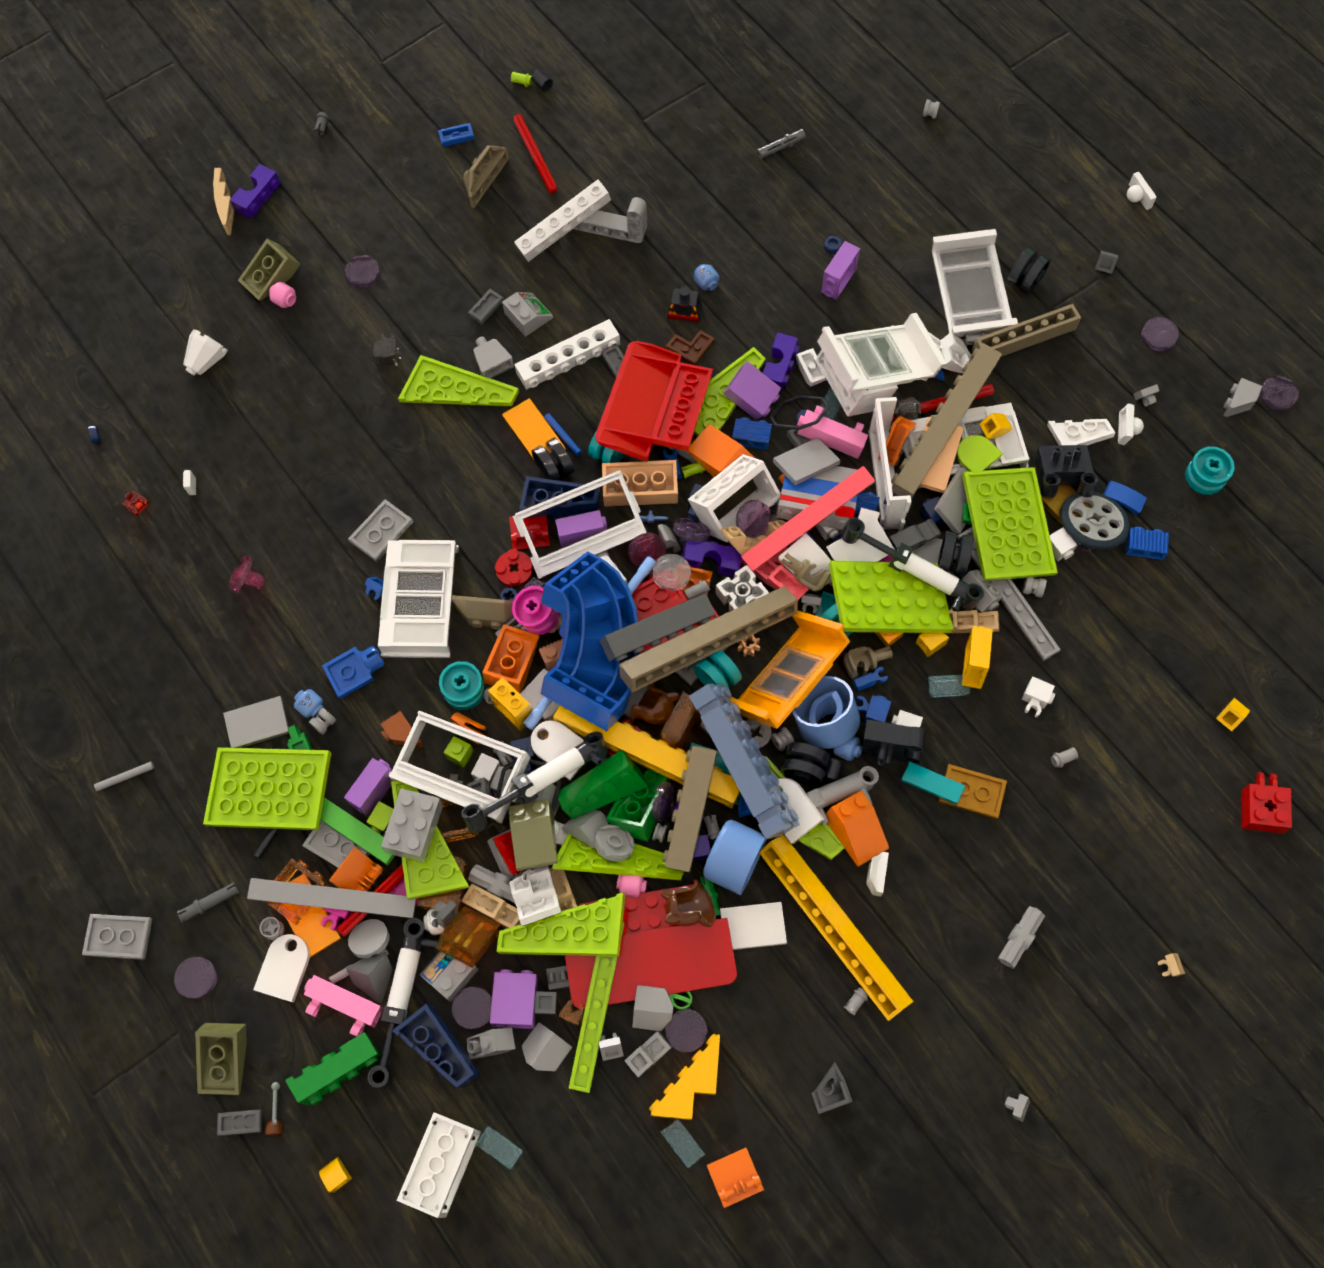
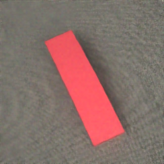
M741 558V563H740V564L744 567V566H746L747 564H746V563L744 562V560ZM771 559L753 571L757 578L775 590L785 586L798 600L809 590V588L794 579V575L781 564L778 566Z

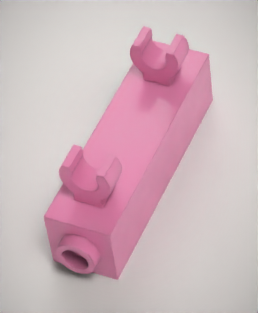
M817 405L814 412L807 410L805 416H800L797 426L815 421L822 413L823 407ZM824 416L817 424L798 430L797 433L812 440L819 438L826 446L857 459L868 437L867 434L862 432L864 424L857 422L856 427L853 429Z
M315 975L307 981L304 988V995L312 998V1001L306 1008V1013L316 1017L321 1004H325L357 1019L350 1030V1034L354 1036L362 1034L366 1024L375 1028L384 1010L380 1005Z

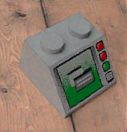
M516 292L502 302L505 315L525 337L553 318V315L533 293Z

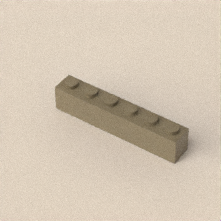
M1074 304L976 338L972 351L974 352L975 348L980 349L984 343L1002 353V357L1076 330L1081 316Z
M692 746V750L687 752L686 762H689L687 770H683L681 781L684 782L683 790L679 789L676 801L680 803L678 810L674 809L672 822H675L674 829L670 830L667 842L671 843L669 850L664 852L663 862H666L665 867L691 872L717 757V751Z

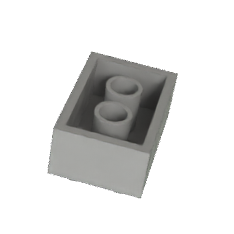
M400 789L381 845L385 853L425 863L443 808L440 798Z

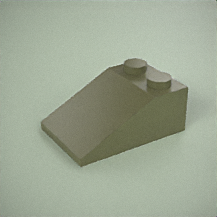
M266 239L238 281L259 301H262L270 294V287L278 282L285 283L296 272L300 263L280 244Z
M549 799L509 806L510 829L517 871L557 864L554 812Z
M205 1023L195 1032L198 1094L239 1095L241 1093L247 1046L246 1024Z

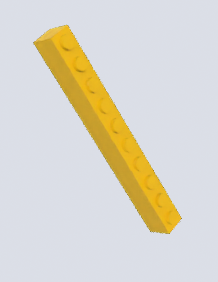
M559 705L553 716L554 721L563 724L569 730L583 737L591 732H600L608 749L616 753L623 750L631 760L684 785V782L681 781L683 770H687L689 762H686L687 753L679 748L675 750L669 747L667 742L663 740L657 741L644 731L638 732L633 729V726L625 722L623 724L616 722L608 731H605ZM714 766L707 797L733 808L740 790L731 774L729 776L723 773L721 768Z
M782 835L770 841L759 852L886 1019L888 1021L913 1003L914 1001L788 839Z

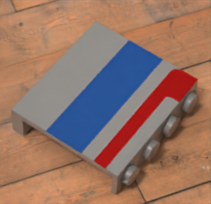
M835 466L797 485H794L785 476L776 518L791 520L856 472L857 469ZM858 495L817 525L842 530L846 522L850 518H854Z

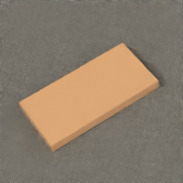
M930 417L927 418L926 425L924 428V431L926 432L929 428L927 424L931 419ZM956 427L920 484V487L940 493L945 492L964 427Z

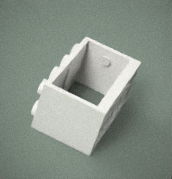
M865 341L851 343L869 375L883 373ZM822 350L816 358L847 416L873 412L876 398H891L898 389L897 385L871 390L864 389L847 392Z
M743 454L692 495L688 501L707 534L728 542L720 532L721 528L737 526L740 530L747 528L766 509L775 505L777 500L780 499L781 493L764 462ZM753 479L758 489L718 521L713 510Z
M433 1113L397 1201L436 1218H446L481 1131L443 1115Z

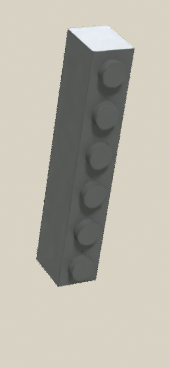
M706 593L605 635L599 641L609 662L615 659L617 662L628 658L627 654L631 652L636 655L644 651L645 646L650 645L652 648L662 643L661 639H673L682 630L686 633L695 628L694 625L698 623L700 626L707 623L715 615V611Z

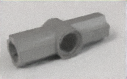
M477 864L472 868L468 877L469 881L487 889V892L500 899L504 898L515 904L509 883L512 881L510 878L498 872L494 873Z
M1029 906L1019 924L1015 925L1007 938L1008 942L997 958L1002 964L1013 969L1023 952L1029 948L1036 936L1034 935L1045 917L1040 910Z

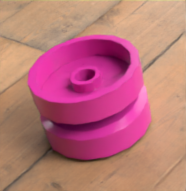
M530 586L516 595L512 605L513 616L528 632L543 635L557 626L561 614L541 603L544 588Z

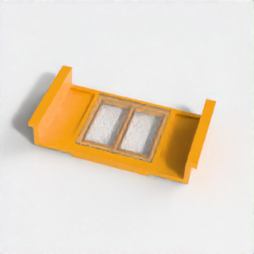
M797 610V614L792 616L799 626L796 632L739 699L731 697L730 701L732 704L736 703L741 711L740 715L778 729L794 708L799 707L833 666L834 660L849 644L850 640L843 631L845 627L843 624Z

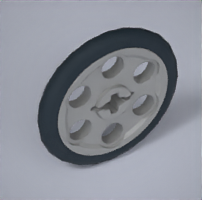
M1094 492V495L1091 497H1083L1079 493H1075L1068 497L1061 506L1060 519L1064 529L1075 541L1084 546L1098 550L1111 549L1122 544L1128 537L1130 526L1126 512L1115 500L1104 494ZM1083 503H1089L1092 508L1086 507ZM1101 508L1108 509L1110 513L1103 512ZM1072 512L1079 513L1081 517L1074 516ZM1109 523H1114L1117 528H1112ZM1079 527H1085L1088 532L1081 531ZM1098 532L1104 533L1107 538L1100 537Z

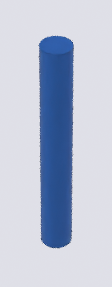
M546 414L544 416L545 420L573 453L579 456L582 453L580 448L551 414Z

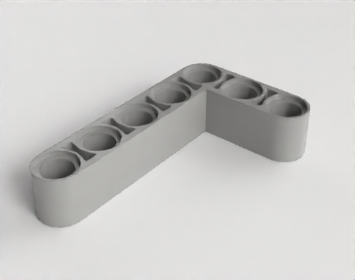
M633 198L627 216L597 210L573 229L641 243L647 229L646 202L641 198Z

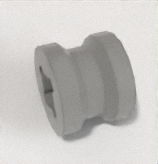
M927 99L923 117L931 116L932 119H936L940 102L936 101L934 103Z
M782 727L780 732L771 735L774 745L781 752L785 750L789 743L795 742L786 727Z

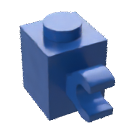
M872 695L870 704H868L863 696H857L856 701L863 704L860 707L857 706L858 711L866 713L864 723L867 720L885 722L891 701L884 696Z

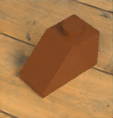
M401 711L381 723L384 729L381 733L387 742L391 740L394 745L404 746L412 727ZM418 739L415 748H424L420 739Z

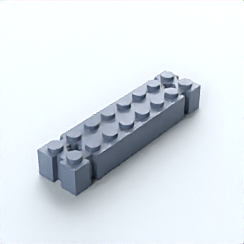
M707 684L689 697L696 710H699L700 718L752 815L757 818L758 826L765 839L780 837L800 825L798 815L793 809H789L787 805L789 799L785 792L781 791L776 775L771 773L767 758L762 756L759 751V743L755 738H752L749 732V725L740 716L741 711L736 703L732 704L730 701V690L722 684H717L716 686L715 684Z

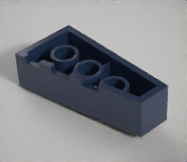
M526 476L519 511H523L585 484ZM600 487L526 518L577 515L598 511L601 498Z
M425 1004L392 1030L406 1044L416 1050L422 1058L433 1065L455 1087L463 1088L480 1075L433 1005Z

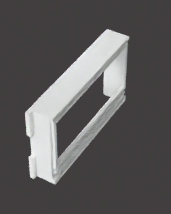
M876 398V405L868 433L877 497H880L878 503L880 524L883 530L898 529V532H900L904 528L905 516L911 505V496L893 497V484L891 480L895 475L894 467L888 464L886 440L889 436L897 398Z
M621 470L515 513V516H512L520 536H525L533 555L530 559L539 579L569 566L587 551L596 555L647 533L638 514L641 512L633 492H629ZM619 479L635 516L634 519L541 558L538 557L524 524V518Z
M418 711L414 725L392 772L389 774L390 779L393 781L398 780L463 807L470 804H479L481 809L498 799L408 764L425 724L429 723L517 757L518 759L501 797L515 790L511 779L524 773L530 756L523 750ZM511 801L487 816L495 819L498 823H502Z

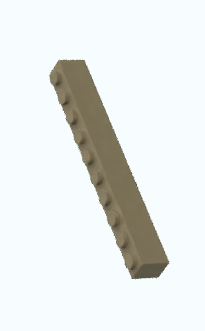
M984 343L980 349L975 348L971 355L973 360L971 363L967 361L962 369L964 374L962 376L958 375L953 383L955 388L953 390L950 388L944 397L947 399L946 402H941L936 410L937 416H932L929 420L927 432L923 430L918 438L920 441L918 446L914 444L909 452L911 457L909 460L904 459L900 466L902 471L900 474L895 473L891 480L893 493L898 496L910 495L912 499L995 368L1002 353Z
M783 586L697 628H693L680 636L659 644L648 651L642 652L631 659L625 660L619 664L620 678L632 692H635L797 614L798 599Z

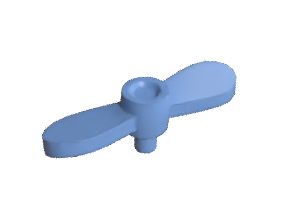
M649 511L647 516H640L641 521H647V523L668 520L666 516H654L652 511Z

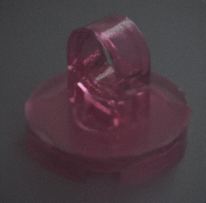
M654 533L638 535L630 542L628 547V556L635 566H640L647 556L656 561V566L661 562L660 559L666 553V546L661 537Z
M244 555L240 559L243 562L242 565L236 566L229 582V589L235 592L242 587L243 583L261 589L266 581L264 576L250 570L253 558Z

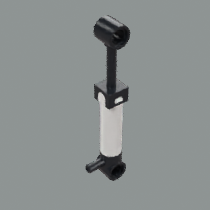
M850 518L841 530L840 535L844 542L854 544L860 539L892 557L888 565L889 567L898 572H901L903 569L955 598L951 607L954 612H957L960 606L969 610L974 609L984 597V590L981 586L975 583L968 584L912 553L913 548L901 543L898 549L894 550L864 533L865 525L863 521L858 518Z
M589 733L585 736L584 742L528 775L521 773L511 779L515 790L481 809L479 804L466 806L462 810L461 815L468 830L471 833L482 831L487 826L486 816L517 797H520L526 804L538 797L537 792L591 760L596 765H601L603 763L602 758L608 754V748L602 733Z
M417 918L409 919L404 925V936L387 1006H384L381 1018L382 1022L389 1024L379 1066L373 1067L368 1073L367 1079L369 1084L378 1089L387 1088L393 1080V1075L387 1067L395 1036L392 1030L408 1017L409 1012L407 1008L422 946L438 949L440 946L439 941L425 938L427 930L424 923ZM419 925V933L416 935H412L411 929L414 926ZM379 1072H384V1081L377 1083L376 1075Z

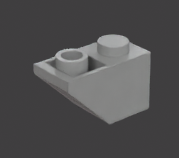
M1243 378L1240 379L1238 384L1234 383L1230 390L1232 396L1231 398L1228 397L1223 408H1226L1223 416L1228 417L1250 410L1257 401L1262 386Z
M512 1028L491 1029L467 1038V1050L470 1060L502 1054L515 1049Z

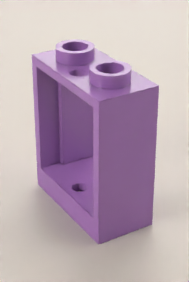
M844 241L824 271L822 293L837 300L857 270L860 248Z

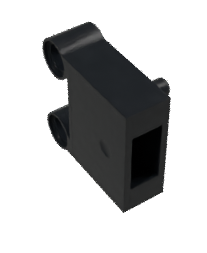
M1087 445L1038 446L1035 460L1041 482L1040 493L1043 497H1055L1059 485H1078L1077 492L1081 496L1091 497L1094 495L1098 477L1094 474Z
M867 720L862 754L877 756L876 765L878 767H883L884 764L890 765L891 759L908 763L912 762L914 764L920 763L921 753L924 750L926 730L921 727Z

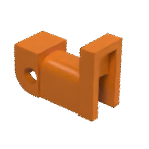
M899 416L893 422L886 440L888 464L893 467L898 464L903 453L904 444L917 424L902 416Z

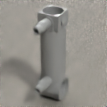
M866 766L854 774L806 794L823 816L822 824L826 825L828 820L823 808L848 798L861 790L872 804L867 791L873 788L878 781L879 775L875 768ZM863 776H867L870 782L865 781Z

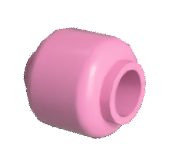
M278 282L270 287V300L281 308H287L295 303V290L284 282Z
M619 875L616 889H619V893L623 892L625 896L637 898L641 892L645 893L647 881L644 880V877Z

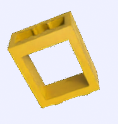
M983 626L972 627L965 647L962 686L982 688L989 670L993 629Z
M502 677L488 692L494 706L521 731L526 727L523 722L532 711L530 703Z

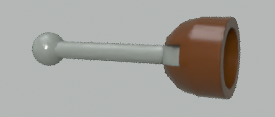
M274 1082L271 1085L273 1090L272 1120L266 1124L265 1136L283 1135L282 1124L276 1119L277 1091L280 1088L278 1082Z

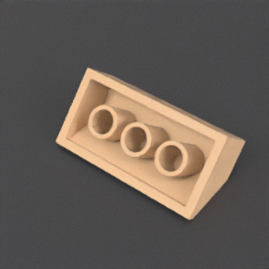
M676 460L602 463V477L621 470L628 490L633 492L638 505L678 503ZM619 479L603 485L604 507L629 505Z

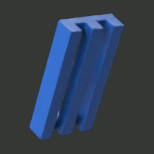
M470 123L438 130L442 147L475 140Z

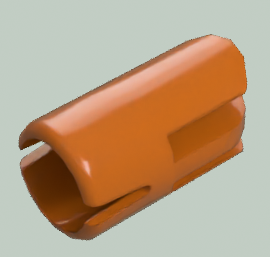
M459 712L454 713L451 717L455 721L453 724L483 735L482 732L469 726V724L482 730L487 728Z

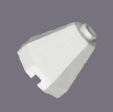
M193 330L189 336L183 363L187 367L185 370L194 376L196 373L198 375L204 373L224 357L228 351L209 336H201V332L198 330Z

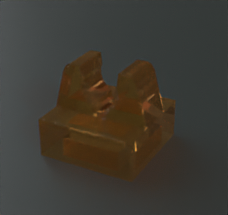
M569 1000L564 1008H562L559 1017L580 1025L584 1017V1005L580 1004L579 1009L573 1012L572 1004L574 1001Z

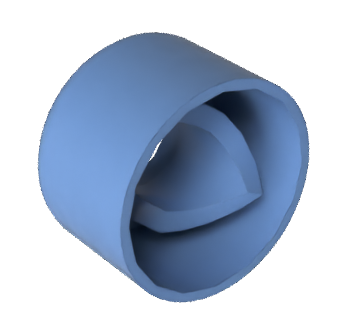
M824 676L799 707H795L792 711L803 739L808 744L822 749L836 748L847 743L853 738L860 726V714L853 692L845 681L837 677ZM835 714L831 722L818 724L819 720L824 716Z
M728 820L714 842L703 870V876L707 880L741 895L759 860V852L764 848L767 839H765L762 833L734 820Z

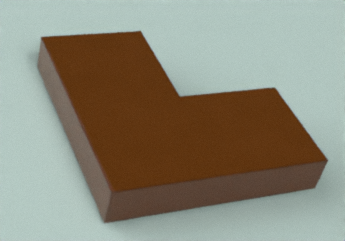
M702 330L696 334L691 342L675 334L666 345V349L682 355V360L687 363L697 365L715 342V338Z

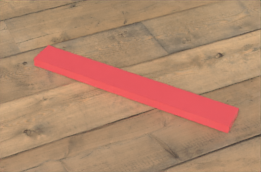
M862 466L744 553L741 558L752 572L873 484L875 482L874 478Z

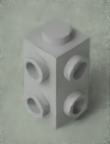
M978 569L969 571L962 581L968 584H978L984 590V597L975 608L981 612L993 611L999 606L998 602L1003 598L999 594L998 588L991 585L989 581H983L982 573Z

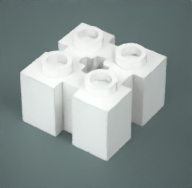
M748 565L735 572L733 580L727 577L716 585V595L724 605L729 603V612L767 595L769 592L761 582L755 583L756 576Z

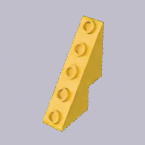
M713 1034L707 1040L706 1044L708 1047L703 1052L699 1050L692 1058L694 1063L690 1068L685 1066L678 1074L680 1078L675 1085L671 1083L663 1092L665 1097L661 1101L657 1099L649 1108L651 1116L692 1120L694 1093L716 1095L720 1035Z

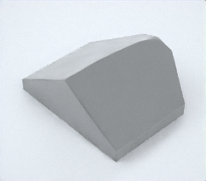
M593 810L575 819H570L562 826V830L595 849V835L602 826L608 825L606 816L601 811Z
M637 985L632 1028L661 1031L672 1020L673 1004L666 988Z
M538 1022L523 1043L522 1049L526 1063L538 1071H556L572 1049V1046Z

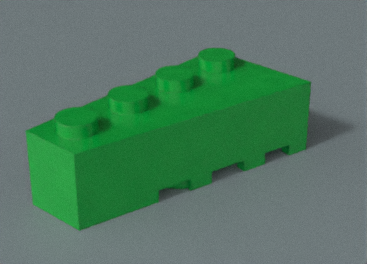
M620 750L601 765L596 766L561 789L558 800L562 810L571 819H575L644 789L648 785L642 771L623 750Z
M365 1032L339 1047V1053L332 1052L324 1056L320 1060L321 1064L318 1066L315 1064L304 1068L300 1077L295 1080L293 1076L286 1079L285 1081L297 1102L314 1106L323 1099L322 1096L327 1092L333 1093L341 1087V1083L346 1079L350 1081L360 1074L359 1071L364 1067L370 1068L378 1062L377 1058L381 1054L370 1035Z

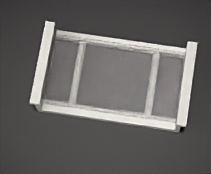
M996 229L933 237L932 255L949 333L952 332L958 337H965V334H981V332L989 334L1018 324L1017 318L1011 317L996 253Z

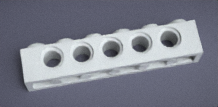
M599 179L517 239L515 241L516 246L529 262L611 201L608 191Z
M610 319L516 363V374L526 390L534 388L539 383L551 380L556 375L567 372L577 365H582L593 357H599L602 351L612 346L620 345V336Z

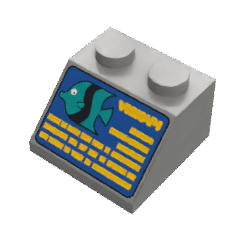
M447 943L420 976L452 1002L479 969Z

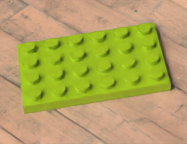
M1035 467L964 472L962 478L981 573L984 578L983 581L1055 576L1058 572Z
M830 561L829 570L840 624L845 626L844 632L951 633L953 631L946 596L941 590L903 569L901 572L894 570L888 566L890 562Z
M218 748L203 824L215 827L319 830L331 752L328 750Z

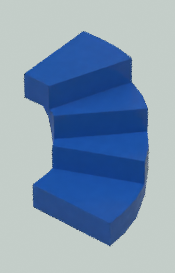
M587 551L544 585L541 603L563 615L559 631L563 641L556 666L544 676L540 694L603 730L608 731L625 712L632 693L620 678L619 664L640 653L634 655L631 652L627 654L628 658L617 662L616 659L609 662L599 640L605 635L638 622V617L630 589L619 572L604 559Z

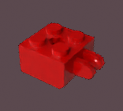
M1258 772L1256 784L1247 785L1241 793L1242 829L1283 834L1292 828L1291 788L1278 787L1277 775L1270 774L1269 786H1266L1264 773Z

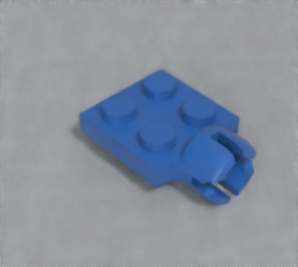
M355 646L325 663L322 667L338 698L342 699L374 680L373 672L384 665V661L374 646L364 651H359Z

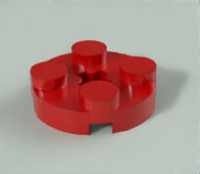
M511 549L499 557L495 565V571L498 580L507 587H520L528 583L532 578L533 565L527 554ZM515 565L518 566V567H517V568H518V571H517V572H516V571L510 572V571H511V568H510V567L515 566Z

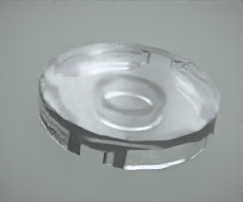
M676 554L661 556L653 566V579L660 588L670 589V591L682 589L688 583L691 575V568L688 562Z

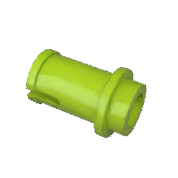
M512 72V83L523 84L525 87L532 85V76L529 73L525 75Z
M697 461L681 467L684 478L697 473L703 474V471H705Z

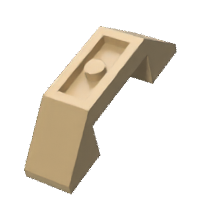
M783 520L768 522L765 535L747 537L737 526L721 528L720 532L743 555L786 522Z

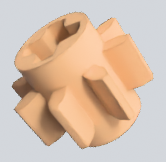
M753 634L737 642L740 644L737 651H742L744 657L750 654L754 656L755 650L760 651V646L757 645L760 642V638H755Z

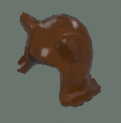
M654 683L647 685L648 691L639 704L632 705L630 722L633 723L634 719H641L657 725L669 722L674 714L673 702L680 695L675 692L667 694L660 689L654 688Z
M693 880L694 885L691 887L685 886L677 890L664 889L661 891V896L667 901L665 904L666 923L679 926L701 923L703 926H713L716 918L713 902L697 880Z

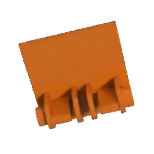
M354 847L329 881L338 888L368 891L371 889L372 884L374 885L378 876L382 874L383 868Z
M747 1148L707 1165L724 1208L764 1190Z

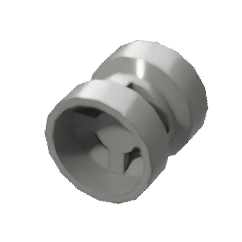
M1027 577L1022 593L1028 595L1032 593L1036 597L1042 598L1047 580Z
M321 708L318 711V715L315 718H311L308 723L324 735L327 727L333 725L336 719L324 708Z
M267 917L260 923L261 934L269 940L274 941L285 933L284 924L274 917Z

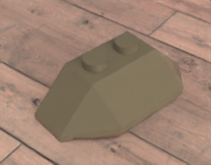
M487 145L480 155L474 159L470 169L464 173L463 179L471 207L475 208L509 160L507 148Z
M451 595L454 607L468 624L475 628L487 626L499 630L503 624H506L514 617L512 600Z

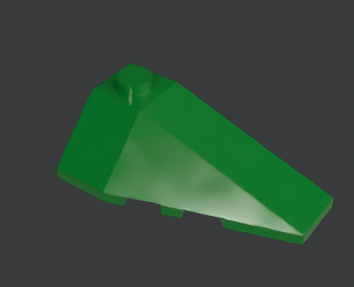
M648 769L643 774L648 787L625 796L622 800L618 799L606 818L612 825H617L621 830L628 831L632 838L647 842L656 826L671 781L670 778L651 769Z

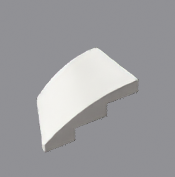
M952 332L942 340L929 333L947 363L942 368L964 373L962 371L967 361L971 363L970 360L972 359L964 341Z
M806 533L778 557L780 562L783 558L790 562L784 557L789 553L800 562L807 559L810 561V564L815 563L817 566L810 571V575L817 573L821 569L830 572L829 563L831 560ZM786 567L794 575V571ZM830 575V578H829V580L827 581V583H831V582H832V580H831V575Z
M548 865L537 867L534 870L528 869L521 876L509 882L522 926L561 912Z

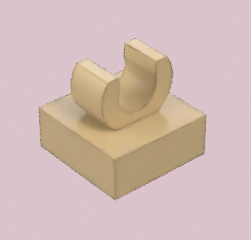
M1178 953L1166 955V960L1158 962V965L1166 964L1168 966V971L1163 972L1162 976H1170L1171 974L1172 976H1180L1185 974Z

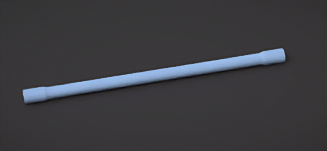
M649 556L646 557L636 574L627 584L631 595L656 564V561ZM544 696L523 724L533 730L542 718L543 713L552 703V700Z

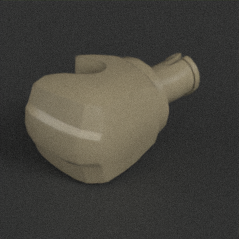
M787 553L784 557L790 562L784 558L781 561V564L794 571V579L812 591L821 590L830 578V572L824 569L810 575V571L816 568L817 565L815 563L810 564V561L807 559L800 562Z
M865 646L847 652L843 663L850 678L853 680L857 677V667H862L863 675H865L869 668L872 670L877 668V662L892 658L893 654L892 650H889L890 647L886 646L873 651L870 647Z

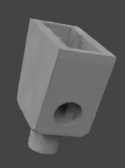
M479 337L476 340L478 347L474 348L473 351L482 376L491 379L514 367L512 356L496 339L487 342L485 337Z

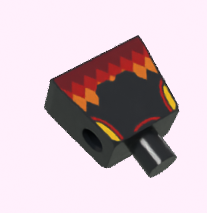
M685 286L680 289H673L667 318L700 322L703 306L699 292L690 290Z

